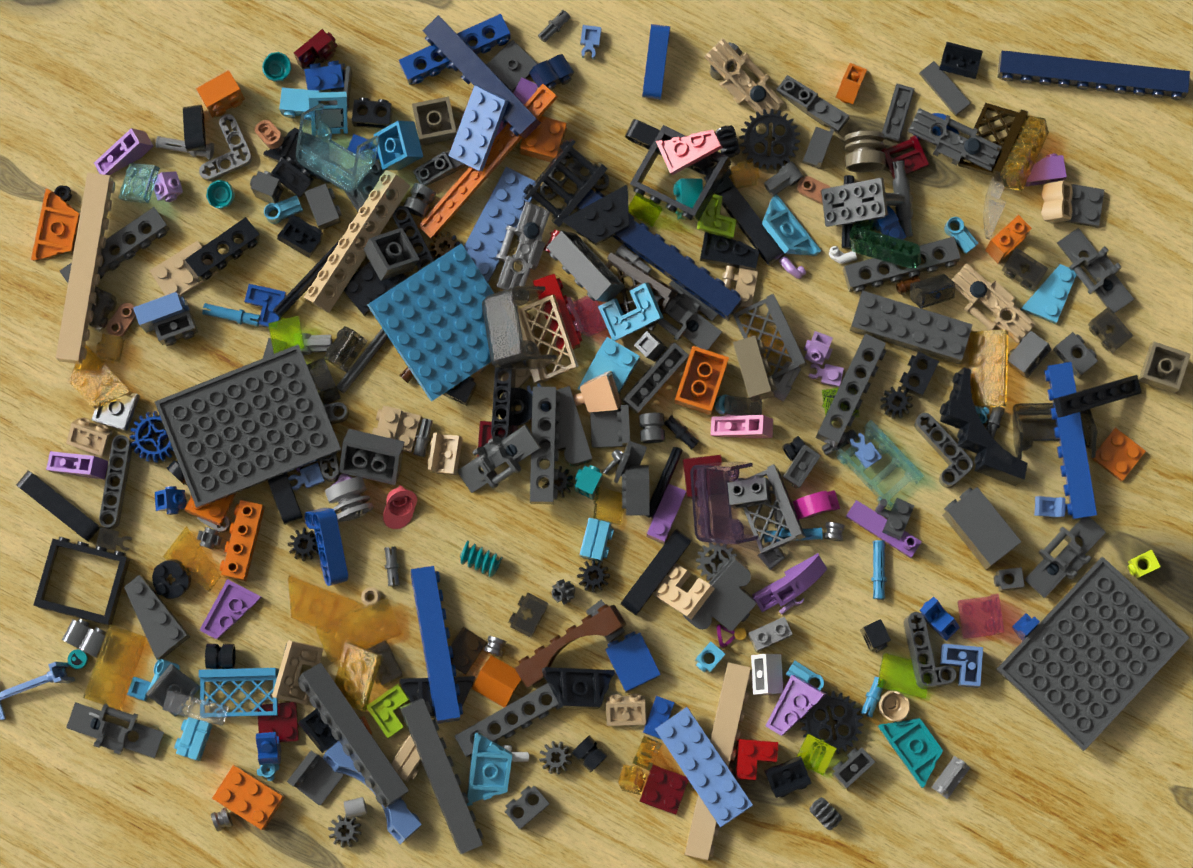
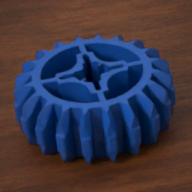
M154 411L153 417L147 412L146 419L140 416L139 418L142 422L140 424L137 421L134 422L137 429L131 428V432L135 433V435L129 436L131 440H136L131 443L132 447H136L134 452L136 454L140 453L139 457L141 459L146 457L147 462H150L152 457L155 463H158L159 457L163 462L166 461L165 455L172 458L170 452L173 448L170 440L167 446L163 448V441L168 438L166 430H158L154 424L156 422L163 423L160 415L158 416V412ZM148 426L149 431L147 435L141 439L144 429ZM154 431L160 435L157 442L152 438L155 434ZM143 444H154L157 451H148L143 447Z

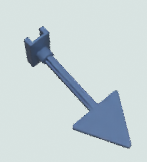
M68 662L48 664L50 671L47 674L1 691L0 719H6L1 700L48 682L71 683L75 681L74 677L67 676L65 668L70 667Z

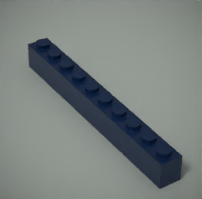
M1002 50L999 56L997 78H1002L1004 81L1021 80L1023 83H1032L1033 81L1039 82L1041 85L1058 84L1060 87L1077 86L1078 89L1096 88L1097 91L1102 92L1115 90V93L1119 94L1133 92L1134 95L1138 96L1151 94L1156 98L1169 96L1171 99L1181 100L1186 97L1189 91L1190 71Z
M591 189L576 206L577 211L605 196L600 191L596 190L594 192ZM629 213V228L612 237L728 321L742 304L741 295L734 289L730 291L726 288V284L719 278H712L710 272L704 267H697L695 261L689 256H682L678 248L664 243L665 240L660 235H653L645 224H638Z

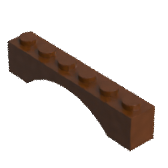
M605 604L597 610L598 614L592 617L590 614L581 620L582 624L578 627L573 625L566 630L567 634L563 637H560V635L550 640L551 644L546 648L543 645L536 649L534 656L530 658L526 656L518 661L520 665L515 667L525 686L527 688L544 679L542 669L544 667H551L562 649L576 639L590 635L609 636L627 625L616 606Z

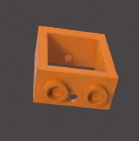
M1018 215L991 239L985 251L999 264L1026 239L1032 228Z

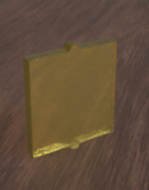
M597 487L593 518L621 525L623 511H625V509H622V493Z

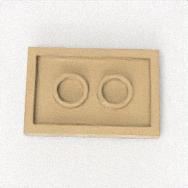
M198 240L149 270L165 296L177 292L181 297L205 282L202 280L198 283L184 266L185 259L202 248ZM205 259L203 261V263L206 265L212 264L210 259ZM217 270L212 273V277L218 274Z

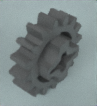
M717 541L716 545L709 542L708 548L705 545L702 546L704 552L698 551V555L701 558L696 559V562L700 563L697 570H702L701 577L707 575L706 581L713 578L733 555L737 557V554H731L732 547L726 548L727 543L720 546L719 541ZM714 550L713 555L705 557L709 551ZM721 550L728 555L729 559L723 557ZM718 554L719 561H721L722 563H719V566L717 567L716 571L715 563H712L711 561H714L716 555ZM705 566H709L713 570L712 573L708 572Z

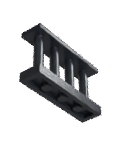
M572 138L569 141L566 139L559 147L561 151L533 184H528L523 191L525 193L523 195L524 199L534 198L553 214L551 221L558 227L562 225V219L571 214L608 169L600 162L598 165L591 163L572 146L575 144V141ZM567 152L589 170L588 173L590 175L586 179H581L560 162ZM555 167L577 185L578 189L574 194H569L548 176ZM542 182L564 199L565 205L561 209L556 208L536 191Z

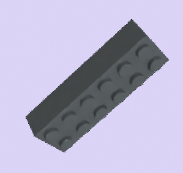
M862 290L850 331L862 335L866 333L887 343L960 364L973 324Z

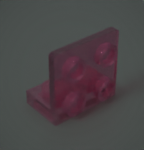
M588 295L578 300L571 296L567 298L569 303L566 306L569 313L573 314L576 319L573 322L578 332L580 331L581 334L590 337L607 329L598 308L600 306L598 301H593Z
M999 594L964 599L957 602L963 639L1004 633Z

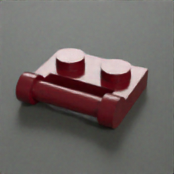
M915 135L907 141L880 150L885 153L886 164L893 179H895L893 162L905 161L906 175L929 166ZM912 146L915 149L894 159L890 156Z

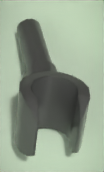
M615 450L611 454L614 460L604 469V474H607L616 464H619L623 455L622 451Z

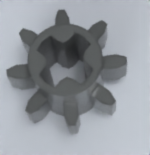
M205 527L204 531L199 530L197 539L201 540L200 546L212 550L215 545L220 546L222 537L218 536L219 531Z
M562 579L552 586V597L557 603L562 601L564 605L575 598V587L570 581L565 582Z

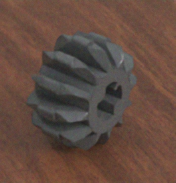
M552 741L553 748L550 749L546 744L545 748L548 752L540 751V754L545 755L546 758H541L539 761H547L542 768L547 769L550 765V774L553 773L554 768H556V773L560 774L559 767L567 771L564 763L572 764L571 761L566 760V758L572 757V753L565 754L569 747L566 746L563 750L561 749L563 742H560L558 748H556L555 741ZM553 753H556V755L557 753L561 754L559 757L560 762L556 763L555 761L553 763L551 761Z
M820 797L809 808L810 812L827 830L836 828L842 820V816L825 798Z
M338 815L339 823L335 820L331 821L335 828L328 827L329 831H334V834H330L329 838L337 837L333 842L335 845L341 840V848L345 847L346 841L348 846L352 847L351 839L358 842L359 839L355 837V834H362L361 831H356V828L361 827V824L353 825L357 819L355 817L349 822L346 815L344 821L342 816ZM347 825V829L350 832L344 837L340 829Z

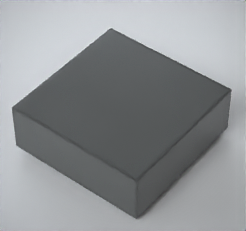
M778 548L764 554H758V557L769 570L785 558Z

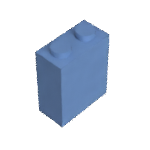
M177 292L133 307L138 323L146 333L155 330L152 323L188 310L190 311L187 301L183 296L180 297Z

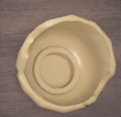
M887 691L881 696L879 710L888 720L901 721L910 712V702L899 691Z

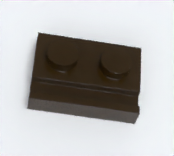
M463 627L451 645L453 657L450 658L451 665H455L456 669L466 675L487 642Z

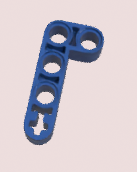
M651 24L642 98L661 100L671 26Z
M320 508L305 512L304 517L307 527L315 531L325 583L327 586L348 581L342 540L334 509Z

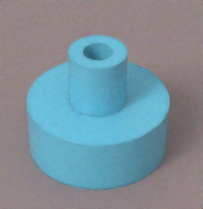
M721 395L716 398L715 409L718 413L724 415L734 410L735 403L730 395Z

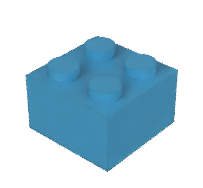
M396 121L374 134L382 170L399 171L423 157L415 121Z

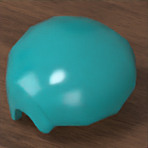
M281 52L268 54L262 64L263 74L268 80L273 82L283 81L291 71L290 59Z
M217 180L207 188L206 197L211 206L223 209L232 204L235 198V191L230 183Z

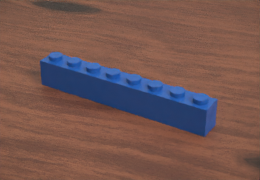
M1072 362L1048 365L1047 370H1044L1046 382L1049 381L1050 389H1047L1049 401H1053L1054 408H1051L1052 420H1056L1057 425L1054 428L1055 439H1059L1060 446L1057 447L1058 457L1062 458L1063 461L1060 471L1061 476L1066 479V485H1063L1065 496L1069 497L1070 503L1066 504L1067 513L1072 515V519L1095 516L1097 512L1080 412L1058 418L1053 400L1054 398L1077 392Z
M434 566L411 569L410 575L435 720L437 724L459 721L460 715L463 714L462 704L458 703L457 696L460 695L459 686L454 683L456 668L455 665H451L450 658L453 657L452 646H448L447 639H450L449 628L444 625V620H447L445 608H441L440 601H443L442 590H438L437 585L440 582L439 571H435Z

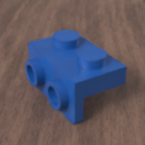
M339 60L328 62V66H321V63L310 64V68L304 69L307 90L318 91L344 87L343 67H345V63L339 64Z

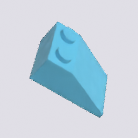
M606 337L581 381L578 390H580V386L585 382L608 371H612L620 394L640 361V356Z

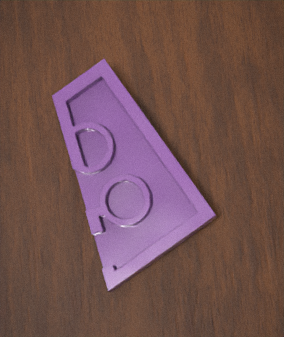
M227 579L200 631L218 640L262 597Z
M791 675L765 726L781 736L785 735L826 693L799 677Z

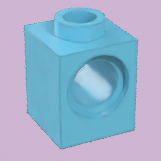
M710 641L695 659L697 662L696 666L705 673L707 670L710 673L725 656V653ZM705 654H712L715 659L714 662L711 664L705 663L703 659Z

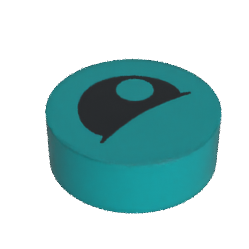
M73 650L68 655V664L74 669H82L88 663V656L82 650Z

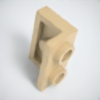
M433 433L428 470L437 474L457 475L463 437Z

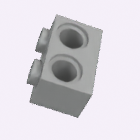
M782 617L749 632L748 636L755 651L758 652L791 637L792 632L785 617Z

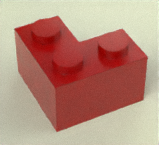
M739 739L735 779L755 781L757 761L776 763L778 742Z

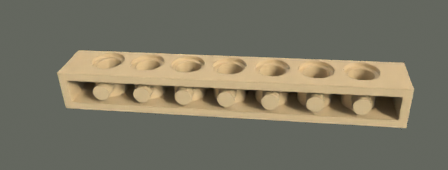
M385 170L374 189L370 192L369 197L359 209L353 222L349 224L347 231L339 240L333 253L328 257L322 270L318 272L316 279L308 288L304 296L305 299L327 313L331 311L365 258L366 253L363 249L370 238L380 235L411 185L396 174Z

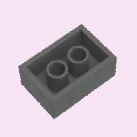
M348 429L343 441L339 472L396 485L401 472L405 441Z

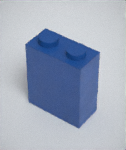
M635 631L625 636L626 639L621 642L615 640L607 644L608 648L605 649L625 693L661 675L641 633L636 634Z

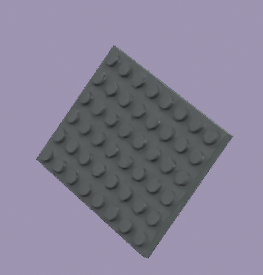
M299 345L155 401L197 509L342 451Z
M1102 556L996 670L1076 746L1085 751L1190 637Z

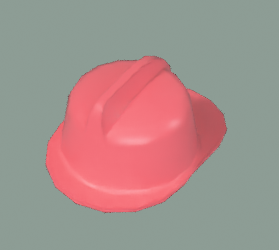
M402 485L389 492L383 513V520L386 526L392 529H400L410 522L417 504V496L414 492L405 489Z

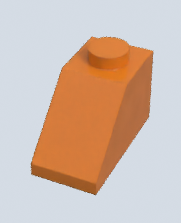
M849 63L836 98L844 103L854 104L867 69Z

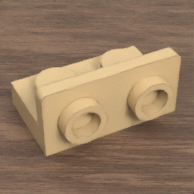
M77 418L71 423L66 444L102 457L105 453L108 438L112 435L113 430L108 429L103 424L91 423L87 418Z
M613 694L610 697H606L607 726L646 725L645 696L640 694H631L629 696Z

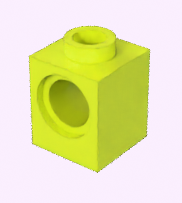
M1152 550L1129 560V565L1127 566L1132 576L1135 575L1136 579L1161 567ZM1139 560L1145 561L1147 565L1146 570L1139 568Z

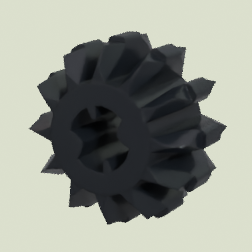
M726 125L717 129L716 134L723 147L720 149L721 153L729 158L739 155L740 148L734 127Z
M900 386L897 392L894 387H890V392L885 390L883 393L885 397L880 399L881 402L885 403L880 406L881 409L887 408L884 414L887 416L891 412L892 419L895 418L896 414H898L900 419L903 418V413L909 414L907 408L913 407V404L909 403L913 399L912 396L906 397L908 390L902 393V387ZM894 399H897V401L900 400V404L898 407L896 406V404H892Z
M559 466L558 479L559 481L563 480V482H561V486L554 484V488H558V493L564 498L563 491L570 494L571 490L568 487H574V483L568 482L573 479V475L567 476L569 473L568 469L562 473V466ZM546 479L542 480V482L547 483L542 486L545 489L550 485V482Z
M303 528L302 534L296 530L297 537L290 536L294 542L288 543L289 547H294L289 551L290 554L296 553L294 558L297 560L302 555L303 562L306 561L307 555L312 560V552L317 555L319 554L315 547H318L317 543H315L316 536L313 537L314 531L311 530L307 535L306 528ZM302 541H305L306 543L309 541L306 549H304L303 547L300 549V547L302 546Z
M592 560V566H589L587 561L584 562L587 569L579 568L584 573L577 575V578L583 579L579 582V585L587 584L584 588L585 591H588L591 586L592 593H595L596 586L602 591L601 583L607 586L608 582L604 579L610 578V574H603L608 571V567L601 569L603 565L601 561L598 563V566H595V560ZM597 572V577L599 578H594L593 581L590 580L588 575Z

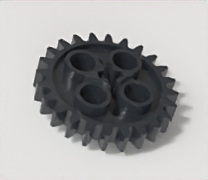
M771 108L770 114H767L766 110L763 109V115H760L757 111L756 118L751 115L749 116L751 123L744 122L747 129L741 128L745 135L739 136V139L744 140L740 147L746 148L742 151V154L748 153L749 155L746 160L752 158V165L758 162L759 169L763 165H766V170H769L770 165L773 166L774 170H776L777 164L783 167V161L790 162L789 156L795 158L796 155L792 151L799 150L795 144L800 143V140L795 139V137L799 136L800 132H794L798 126L791 125L794 119L786 120L787 113L783 117L780 116L781 110L774 114V110ZM769 123H772V138L775 141H772L771 154L767 156L768 141L764 138L768 137ZM758 125H764L766 127V132L764 134H758L756 132V127ZM777 126L784 127L785 134L782 136L777 135L775 128ZM761 143L764 145L765 151L757 153L754 146ZM781 145L784 148V152L778 155L774 153L773 147Z
M832 691L831 696L824 692L826 695L805 715V719L800 720L801 723L805 724L800 730L807 732L803 738H806L809 734L820 740L819 742H813L815 743L813 749L820 743H826L836 748V754H839L840 748L846 752V745L853 747L851 741L859 740L855 735L862 734L858 727L864 726V724L859 723L858 720L863 718V716L857 715L860 708H853L856 702L849 703V696L842 699V693L835 697L834 691ZM827 706H830L832 720L837 722L834 725L836 740H833L831 726L826 723L829 721ZM836 706L844 709L842 717L835 715L834 708ZM817 710H822L825 713L824 720L819 721L815 718ZM844 725L848 728L846 736H841L838 733L839 726ZM821 729H825L829 732V738L827 740H823L819 737V731ZM822 745V750L825 751L827 747L825 745Z

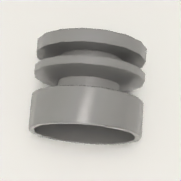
M362 477L339 482L325 490L329 503L339 504L333 508L335 513H339L337 514L338 522L357 519L374 509L372 503H366L370 500V496H360V494L367 490Z

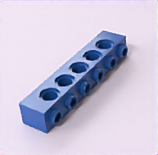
M501 14L457 33L467 45L471 40L478 42L475 46H469L476 55L487 53L496 45H505L511 39L510 31ZM489 32L495 34L491 39L485 37ZM435 44L399 59V64L409 85L419 84L424 78L428 76L434 77L446 68L452 69L449 65L451 61L447 57L440 62L434 61L436 56H441L437 52L439 48ZM421 63L427 65L426 68L422 70L418 69L417 66Z

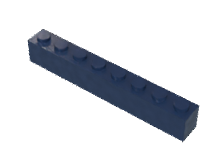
M439 15L422 30L427 35L425 40L431 46L435 44L439 48L437 52L443 59L447 57L451 61L449 65L456 72L458 70L462 72L461 78L468 85L470 83L478 85L509 100L502 121L505 124L509 122L512 126L510 130L517 137L521 135L525 139L541 124Z

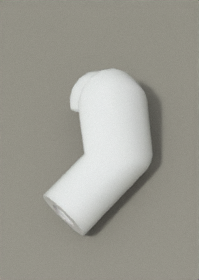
M833 246L829 250L830 258L839 264L857 260L855 251L843 253L837 246Z
M503 745V746H502V747L505 748L506 750L512 752V751H511V750H512V746H511V745ZM512 752L513 762H528V752Z

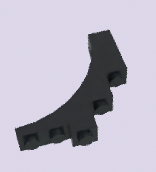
M964 367L959 372H956L952 382L954 386L950 393V400L943 403L940 408V422L960 429L957 434L959 439L957 446L977 454L975 457L976 472L1017 486L1025 480L1028 463L1003 449L986 430L976 412L972 399L970 385L971 369Z

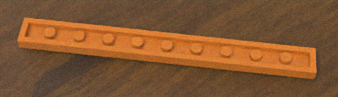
M542 84L524 105L539 119L558 96ZM509 123L495 137L483 171L469 167L418 225L431 239L438 235L523 138L521 135L517 137L510 130L512 126Z

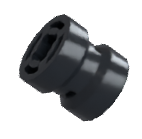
M797 436L790 444L786 443L783 445L782 449L789 460L793 462L805 443Z

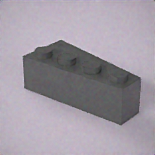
M138 575L124 587L156 660L164 659L190 638L187 631L144 577Z

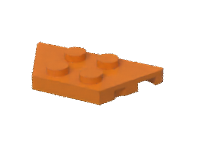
M45 189L31 260L34 261L71 252L74 248L80 213L50 189Z

